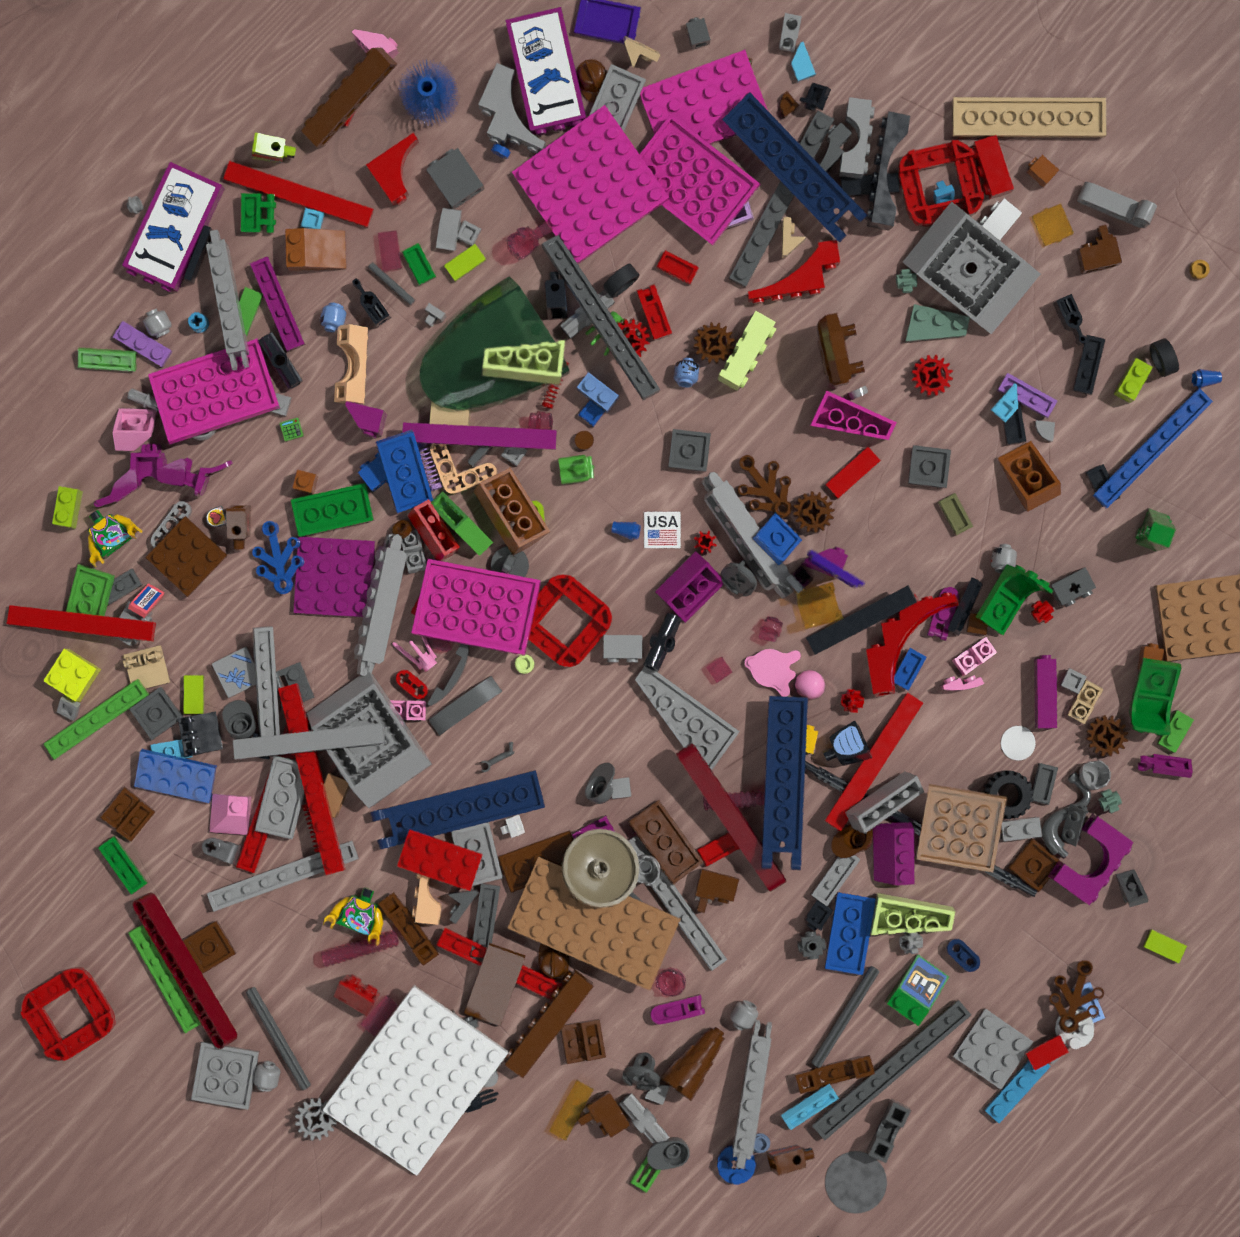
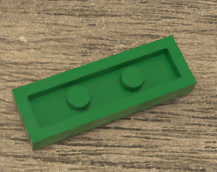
M115 836L98 847L131 895L148 884Z

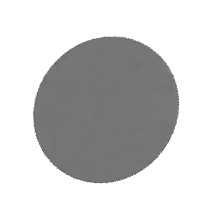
M853 1151L842 1154L832 1162L826 1174L825 1186L830 1200L839 1209L849 1213H864L876 1207L884 1197L887 1178L884 1168L876 1158L864 1152Z

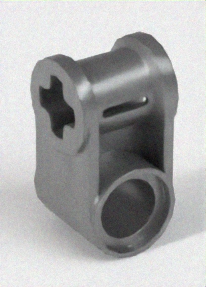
M213 837L206 839L202 844V850L205 854L235 865L241 849L240 845ZM213 841L214 846H216V849L209 851L210 847H208L207 844H210Z

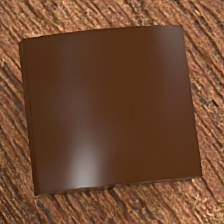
M124 786L100 815V818L132 842L153 816L155 810Z
M600 1019L565 1024L560 1030L567 1065L606 1058Z

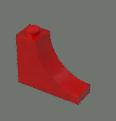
M414 133L366 164L368 170L393 206L396 204L401 205L407 200L406 197L409 196L403 182V166L410 151L419 144L418 138Z

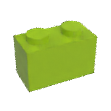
M1138 358L1132 360L1113 394L1128 403L1135 401L1153 367Z
M59 486L52 524L76 529L83 491Z

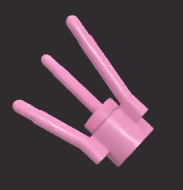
M424 636L421 637L429 654L427 652L423 654L413 641L409 642L420 656L418 658L419 661L398 644L392 643L397 650L416 664L420 670L423 668L426 672L437 664L435 660L437 656L433 653L427 638Z

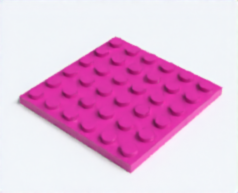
M605 105L512 171L555 236L559 235L577 264H580L670 199Z

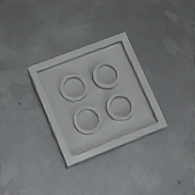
M984 1008L952 1056L999 1089H1002L1033 1041Z
M202 1041L191 1100L248 1110L259 1051L232 1046L218 1049L213 1043Z

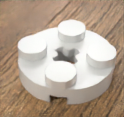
M1077 1009L1075 1015H1078L1084 1011ZM1059 1015L1056 1021L1055 1033L1061 1036L1065 1046L1079 1049L1086 1046L1092 1040L1094 1035L1092 1018L1078 1023V1033H1065L1059 1027V1020L1061 1018ZM1071 1021L1065 1022V1025L1067 1027H1070V1025L1072 1024Z

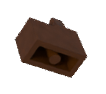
M1107 225L1097 227L1098 237L1095 238L1096 242L1094 245L1092 243L1081 245V248L1076 252L1081 274L1119 266L1122 263L1116 236L1113 237V234H1109Z
M701 868L695 891V900L699 901L697 911L705 913L707 903L712 904L715 897L718 898V902L729 904V901L734 902L739 878Z
M609 1091L588 1103L583 1109L584 1114L577 1118L581 1126L589 1121L591 1124L601 1122L599 1128L604 1136L608 1134L610 1138L630 1126Z

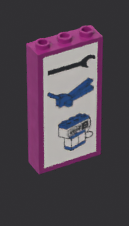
M557 7L505 20L531 133L536 136H542L551 130H554V132L563 131L565 127H575L586 119L562 8Z
M169 162L122 264L127 269L126 273L134 277L137 274L144 277V281L152 285L155 282L161 284L160 288L170 293L172 290L178 292L203 226L209 225L225 188L217 182Z

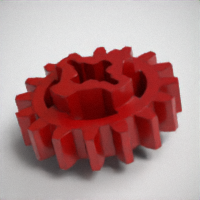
M624 318L622 324L617 321L616 323L621 330L626 328L623 331L626 338L631 336L635 339L629 340V343L633 348L638 345L634 350L641 357V350L646 352L647 349L644 346L650 344L646 340V338L650 337V334L644 333L647 328L645 326L641 327L642 323L640 321H637L635 324V319L633 318L630 319V322ZM635 328L639 331L641 337L636 335Z
M927 355L926 361L920 358V364L915 363L914 365L917 370H912L911 374L915 375L911 381L917 382L914 388L920 387V394L926 391L927 397L931 393L935 397L938 396V391L943 394L945 392L944 387L949 388L951 386L948 381L953 380L949 376L953 372V370H948L950 363L944 364L945 358L937 360V355L933 359H931L930 355ZM930 363L935 364L934 367L924 366V365L930 364ZM941 368L944 371L945 378L941 376ZM936 369V372H935V375H934L935 378H933L932 380H930L929 383H928V380H929V377H930L929 374H931L932 372H934V370ZM920 374L923 376V383L920 380ZM932 384L940 385L937 388H929Z

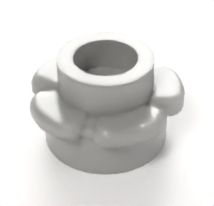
M137 196L128 197V202L126 203L128 210L131 213H140L143 210L141 200Z

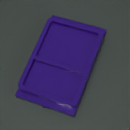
M580 0L574 33L624 44V36L635 40L641 7L608 0Z
M810 550L807 553V556L810 557L809 562L853 589L864 586L865 582L816 552Z

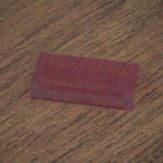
M397 230L378 233L383 272L402 269Z
M386 995L361 1025L376 1037L399 1005Z

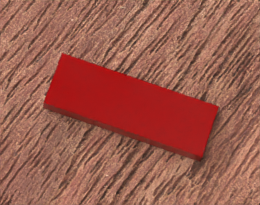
M867 447L826 483L825 486L838 499L881 460Z

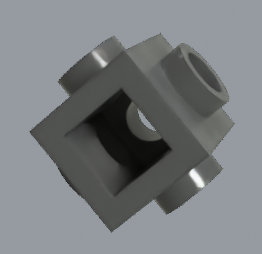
M816 931L804 932V935L800 936L801 941H797L799 953L802 952V955L807 957L808 960L819 959V955H823V950H826L825 938H821V935L819 933L816 934ZM810 943L816 944L814 950L809 949Z

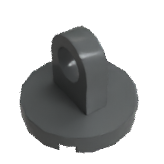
M503 547L492 557V571L525 577L528 573L529 562L523 551L512 555L508 547Z
M745 560L739 564H726L721 571L723 584L734 594L738 595L740 593L743 594L742 596H749L757 587L755 575Z
M647 1052L639 1054L636 1057L634 1066L624 1068L622 1079L626 1084L630 1086L635 1084L641 1090L657 1089L661 1080L660 1076L654 1072L655 1059ZM649 1059L648 1063L642 1066V1062Z

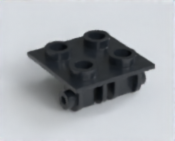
M216 712L178 718L185 756L223 749Z

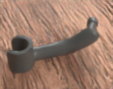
M509 742L508 752H503L489 761H482L481 763H487L489 767L487 770L481 771L488 772L492 765L512 756L515 753L513 751V742Z

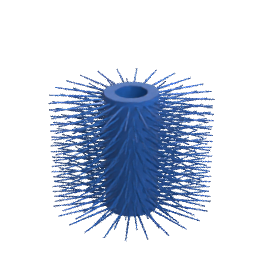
M426 59L424 78L420 70L418 73L414 67L416 75L412 73L413 78L408 83L410 85L403 86L412 87L411 90L400 91H407L405 97H401L405 98L403 99L405 100L404 102H407L405 107L410 108L411 106L413 108L411 111L416 110V115H420L423 121L425 117L428 123L429 120L431 122L432 114L435 123L434 112L437 118L435 108L439 117L441 114L445 120L443 113L447 115L448 113L445 110L447 108L451 110V107H454L455 104L446 101V98L448 96H458L451 94L453 91L458 90H454L457 89L454 88L456 86H453L456 83L452 84L453 82L451 81L454 79L447 77L449 75L447 72L442 76V72L438 73L434 66V71L430 67L428 71Z

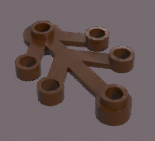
M750 455L742 456L739 461L740 468L748 471L761 488L748 487L746 484H741L738 487V494L741 496L749 494L769 497L772 503H762L757 499H753L749 504L752 511H758L759 509L773 511L780 518L787 517L792 510L790 502L787 501L788 488L791 484L790 477H781L779 481L781 486L779 498L774 492L779 463L771 461L768 464L769 477L767 483L754 467V458ZM749 460L750 466L745 467L743 461ZM772 463L777 465L776 470H771L770 465ZM782 479H788L789 484L783 485ZM746 487L747 492L744 494L741 493L740 488ZM752 502H757L759 507L754 509L751 505ZM780 505L785 506L784 512L778 510Z
M1082 960L1077 965L1079 976L1073 994L1066 984L1064 976L1059 975L1055 978L1054 983L1056 987L1061 989L1070 1005L1068 1013L1061 1004L1059 994L1054 993L1049 997L1050 1004L1055 1006L1061 1017L1059 1027L1065 1033L1075 1032L1078 1028V1023L1088 1018H1095L1099 1014L1098 1007L1091 1005L1087 1011L1075 1015L1077 1008L1095 999L1100 1000L1104 996V990L1101 987H1096L1092 992L1081 997L1086 977L1091 975L1093 966L1088 960ZM1087 967L1088 972H1082L1081 968ZM1063 979L1064 984L1059 985L1057 980ZM1099 990L1102 995L1096 996L1094 992ZM1052 997H1057L1059 1001L1054 1003L1051 999ZM1092 1008L1095 1009L1097 1012L1094 1015L1090 1014L1089 1010ZM1066 1021H1071V1022H1072V1026H1071V1027H1067V1026L1065 1025V1022H1066Z

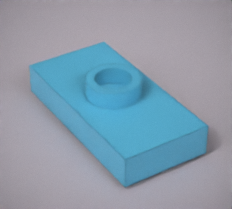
M182 740L151 745V750L154 752L181 758L193 757L192 755H184Z

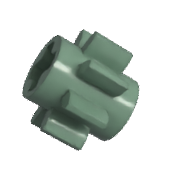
M903 269L900 271L901 274L896 275L897 289H902V293H909L913 291L912 288L917 287L916 273H911V269Z
M1107 789L1101 792L1102 797L1098 798V801L1104 812L1108 810L1112 814L1120 810L1118 806L1122 804V801L1117 791L1112 792L1111 789Z

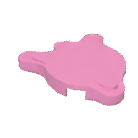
M765 649L754 656H748L744 664L750 670L757 683L765 687H772L782 697H787L790 694L788 683L796 676V673L790 670L789 667L798 661L801 655L797 650L781 653L778 650Z

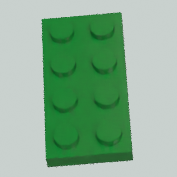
M366 483L291 499L299 537L374 521Z

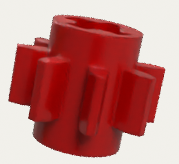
M700 531V538L694 537V540L698 541L694 548L700 547L701 554L704 550H708L711 553L710 547L717 546L713 543L716 536L711 537L710 531L704 535ZM703 537H705L706 540L710 539L708 547L700 544L702 542Z
M1039 600L1031 606L1034 610L1030 613L1038 623L1042 621L1048 623L1054 618L1051 615L1054 609L1046 600L1044 602Z
M847 689V694H842L841 705L844 707V711L858 713V709L863 708L864 698L860 695L861 691Z

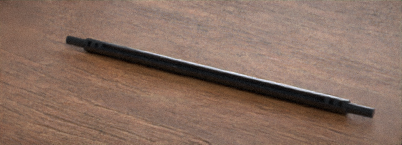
M805 761V770L813 773L814 777L841 792L848 785V782L829 771ZM865 793L862 800H864L870 795L868 793ZM898 810L887 817L896 823L911 822L914 833L920 836L922 824ZM994 865L993 872L984 871L1015 890L1018 888L1032 897H1035L1037 890L1021 882V879Z

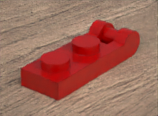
M655 284L650 285L649 288L644 290H636L654 341L672 335ZM652 295L653 300L647 302L645 297Z

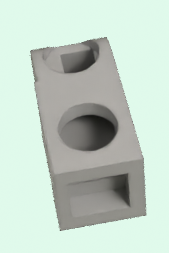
M785 13L779 46L780 50L794 52L802 16Z

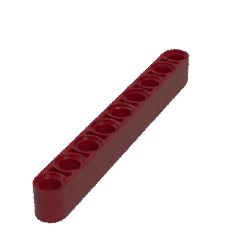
M690 743L676 753L678 759L767 889L772 892L786 883V878L773 859L772 869L761 868L763 844L696 746Z
M150 892L136 899L133 902V909L210 1040L216 1048L223 1049L237 1039V1032L156 895Z

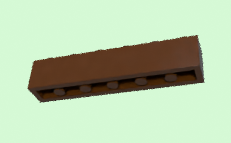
M382 47L371 48L366 53V58L363 62H359L354 66V72L341 81L342 85L339 89L332 91L328 96L329 100L316 109L317 113L314 117H310L305 121V127L301 131L316 147H324L397 66V63Z
M575 969L572 973L568 972L562 980L564 982L560 988H555L549 1003L545 1002L539 1010V1016L529 1022L527 1026L529 1029L525 1034L521 1033L516 1040V1046L508 1050L504 1060L505 1066L522 1078L526 1076L594 987L593 982Z

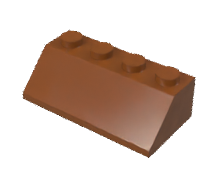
M511 467L480 482L473 491L512 555L529 548L550 533L549 528Z

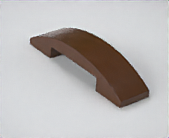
M394 892L378 903L402 934L423 966L439 955L419 923L415 922V918L412 917L410 911Z
M870 1055L826 1064L820 1068L816 1067L795 1074L800 1094L817 1090L828 1084L831 1085L854 1078L859 1079L874 1075L875 1072Z

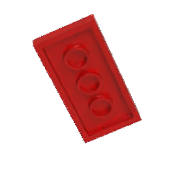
M409 829L397 867L471 891L483 854Z

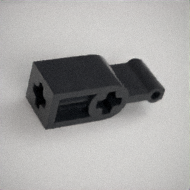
M354 279L352 281L354 287L362 293L360 303L378 328L391 319V316L377 296L371 291L365 292L360 280ZM366 299H372L373 304L369 305Z
M1070 294L1056 300L1053 305L1063 327L1067 331H1073L1076 338L1075 343L1078 346L1084 344L1086 336L1082 334L1079 327L1083 319L1073 295ZM1075 319L1076 322L1074 324L1069 323V320Z

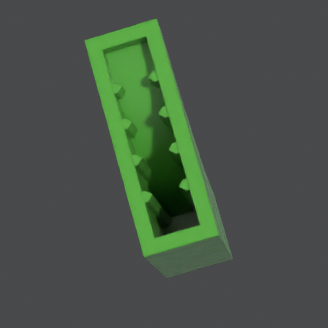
M443 491L431 502L437 513L479 556L493 543Z

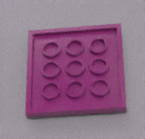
M298 537L300 546L297 549V556L303 557L304 565L296 570L293 613L363 617V609L368 599L367 591L372 581L371 572L374 569L375 541ZM297 558V565H298V564L300 563V559H299V558Z

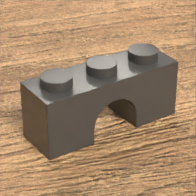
M890 1100L866 1150L868 1155L887 1163L894 1148L896 1135L900 1128L904 1127L911 1112L908 1106L896 1100Z

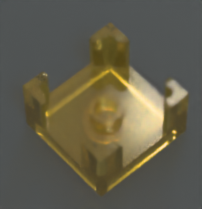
M833 582L794 593L804 630L843 619L835 597Z

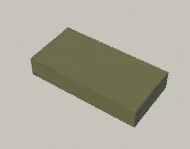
M956 493L938 502L956 536L973 527Z

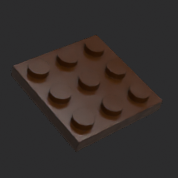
M185 516L145 558L183 594L189 597L228 555Z

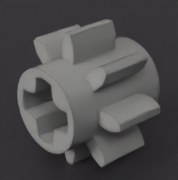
M904 932L905 936L900 937L899 940L901 949L905 950V954L919 953L918 948H923V938L918 932Z

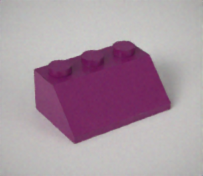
M695 551L655 593L686 623L724 584L721 576Z
M911 822L880 823L873 827L874 881L892 885H915L914 828Z

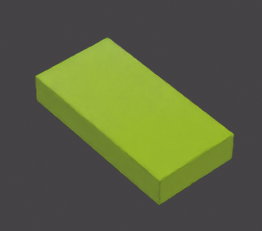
M474 244L445 264L444 267L456 282L485 262L486 258L477 245Z
M184 675V714H204V675Z
M1150 929L1143 947L1177 963H1180L1187 947Z

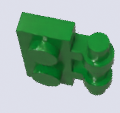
M241 193V232L261 233V225H267V233H274V225H276V219H274V208H276L275 194H267V202H262V194ZM262 208H267V219H261Z

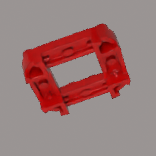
M952 140L950 143L919 150L913 149L907 152L900 161L898 175L907 213L915 225L932 226L951 202L969 216L974 215L980 209L984 200V192H982L977 173L974 151L965 143L959 142V140ZM954 162L962 198L930 206L926 205L918 171Z
M564 574L552 577L538 594L528 640L557 664L564 667H573L585 659L609 630L612 623V614L609 607L574 577ZM563 594L593 618L569 648L539 624Z
M74 967L63 971L29 992L22 1002L21 1016L23 1019H26L45 1050L43 1053L48 1058L50 1057L58 1061L68 1060L104 1038L112 1031L116 1024L113 1009L93 976L82 967ZM75 988L94 1021L63 1040L45 1011L44 1006Z

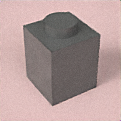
M699 17L690 19L686 23L685 29L691 49L694 50L710 45L711 39L705 19H699Z

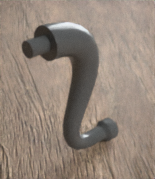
M1073 772L1067 780L1070 783H1074L1083 793V798L1073 805L1080 807V805L1087 806L1091 799V792L1082 785L1079 775ZM1070 806L1050 815L1042 828V838L1047 848L1053 855L1058 853L1063 859L1069 853L1063 848L1065 843L1059 838L1057 830L1060 823L1066 819Z

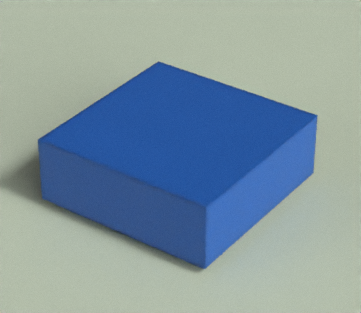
M589 400L578 416L594 427L605 411Z

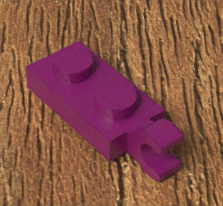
M1153 754L1151 758L1142 755L1140 756V763H1138V770L1140 771L1152 769L1153 773L1191 778L1193 774L1192 759L1159 754Z

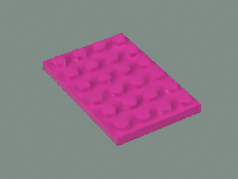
M745 50L645 86L640 93V98L654 135L669 115L672 114L710 145L737 135L722 119L749 92L767 109Z
M672 114L669 115L640 153V156L670 198L662 206L711 245L717 242L761 185Z
M258 339L247 342L249 355H247L249 367L244 368L241 356L236 357L237 370H232L230 358L227 355L226 349L148 374L169 444L280 408Z
M428 559L411 633L413 635L525 656L541 581Z

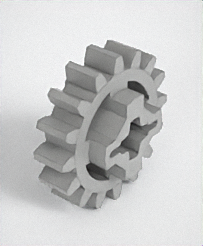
M311 1098L309 1104L306 1101L303 1102L304 1108L298 1107L300 1114H295V1117L299 1119L295 1122V1125L301 1126L298 1132L304 1131V1138L311 1135L312 1141L315 1136L321 1140V1135L323 1134L328 1137V1130L334 1131L331 1125L336 1124L337 1121L332 1119L333 1117L330 1115L329 1122L323 1117L325 1112L322 1109L328 1102L327 1100L321 1103V1098H318L317 1102H314V1099ZM319 1106L317 1110H309L311 1107ZM319 1115L320 1122L316 1121L312 1124V1116L316 1117ZM303 1116L308 1119L306 1127L303 1124ZM319 1127H321V1128L323 1129V1130L317 1131V1132H314V1131H313L315 1128H319Z

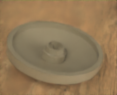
M595 829L581 834L567 847L562 860V876L569 892L581 903L597 908L610 907L626 899L634 890L639 877V861L633 846L623 836L614 831Z

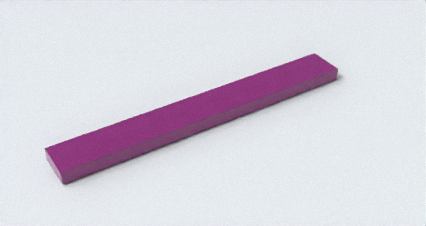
M403 422L402 433L413 430L417 443L556 450L557 430Z

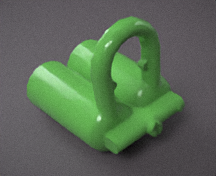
M578 455L558 458L562 484L585 482L594 478V465H592L591 456Z

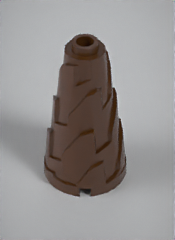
M717 1027L714 1029L710 1028L693 1045L689 1046L679 1059H676L660 1078L692 1102L720 1050L721 1044L725 1039L723 1037L724 1033Z

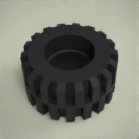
M1010 770L996 772L984 784L985 789L982 793L997 795L999 788L1003 784L1011 783L1016 786L1018 799L1013 805L1005 806L1003 818H1019L1020 815L1023 816L1026 814L1025 811L1031 808L1030 804L1034 800L1032 798L1034 791L1031 789V783L1021 773Z

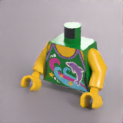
M96 510L89 516L95 524L88 530L90 533L88 536L90 562L95 568L97 567V561L103 564L104 560L102 557L108 558L131 539H136L135 533L137 531L142 533V530L130 518L119 514L114 516L108 514L106 517H103L99 510Z
M364 887L360 897L356 895L345 897L335 904L329 915L325 917L323 925L326 921H330L332 925L329 929H332L336 922L339 925L367 935L368 944H370L371 939H376V946H378L379 936L383 927V918L378 904L371 901L374 891Z

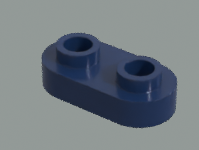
M954 938L947 943V953L964 970L974 972L979 968L980 958L961 939ZM959 945V950L953 951V946ZM968 958L973 959V963L971 965H967L966 963Z

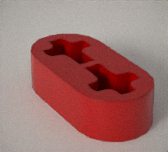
M401 670L397 673L396 681L398 685L416 699H423L427 696L428 686L412 672ZM409 674L408 679L412 682L411 685L407 682L401 683L402 678L400 675ZM414 684L417 687L423 686V692L425 693L423 695L419 694L417 696L415 694L416 689H414L412 686Z

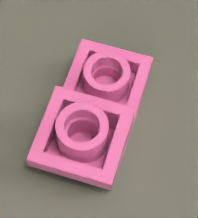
M985 637L952 661L964 676L997 652L987 637Z
M973 675L965 679L963 684L961 678L955 679L952 676L944 680L945 684L941 685V688L943 690H965L983 685L984 682L981 677L976 678Z
M390 700L403 720H425L426 701Z

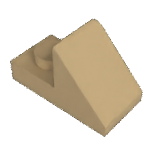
M624 36L623 41L632 67L635 66L640 54L642 55L641 58L648 62H652V60L658 61L660 57L658 51Z
M784 217L782 221L781 259H786L806 239V237L791 236L794 235L795 223H791V217Z

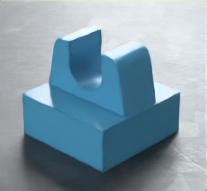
M943 180L936 182L937 187L934 191L935 204L954 200L955 190L952 184L946 186Z

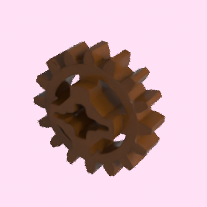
M710 322L709 328L703 325L704 331L698 330L699 337H694V340L698 343L694 344L693 347L699 349L696 355L702 354L701 360L703 361L707 358L708 364L712 360L715 361V364H718L719 359L725 362V355L729 357L731 355L729 350H734V346L730 345L735 342V339L730 338L732 331L727 333V326L720 328L719 322L716 327L712 322ZM717 331V334L710 335L708 332ZM723 337L726 338L727 347L722 344ZM718 338V347L715 345L710 349V340L715 341ZM701 340L706 343L705 350L702 348ZM719 352L720 355L712 356L711 353Z
M811 491L809 497L804 493V499L798 498L799 505H794L793 507L797 509L793 516H798L795 523H801L800 529L804 526L807 527L806 532L813 529L814 533H817L818 528L824 531L823 525L830 526L831 524L828 520L834 519L830 513L834 512L835 509L829 507L833 502L827 503L828 496L826 495L822 498L821 492L814 496V492ZM817 500L822 502L825 507H820L817 504ZM809 501L808 508L801 510L803 504ZM812 507H814V509L819 512L816 514L815 518L812 514H809V511L812 510ZM826 515L824 521L819 524V517ZM802 517L808 518L811 524L806 523Z
M1102 715V720L1095 718V724L1089 723L1091 730H1086V732L1090 734V737L1085 739L1091 741L1088 745L1089 748L1095 747L1094 753L1100 751V756H1105L1107 752L1108 757H1112V752L1119 754V748L1125 749L1122 743L1128 742L1124 735L1129 733L1123 731L1126 727L1125 724L1119 725L1120 719L1114 721V716H1109L1107 720L1106 715ZM1109 723L1114 725L1118 731H1114L1113 729H1111V725H1109ZM1100 726V731L1095 734L1096 729ZM1106 732L1111 734L1108 740L1103 738ZM1117 738H1119L1117 744L1114 746V741ZM1096 741L1103 743L1104 748H1101Z

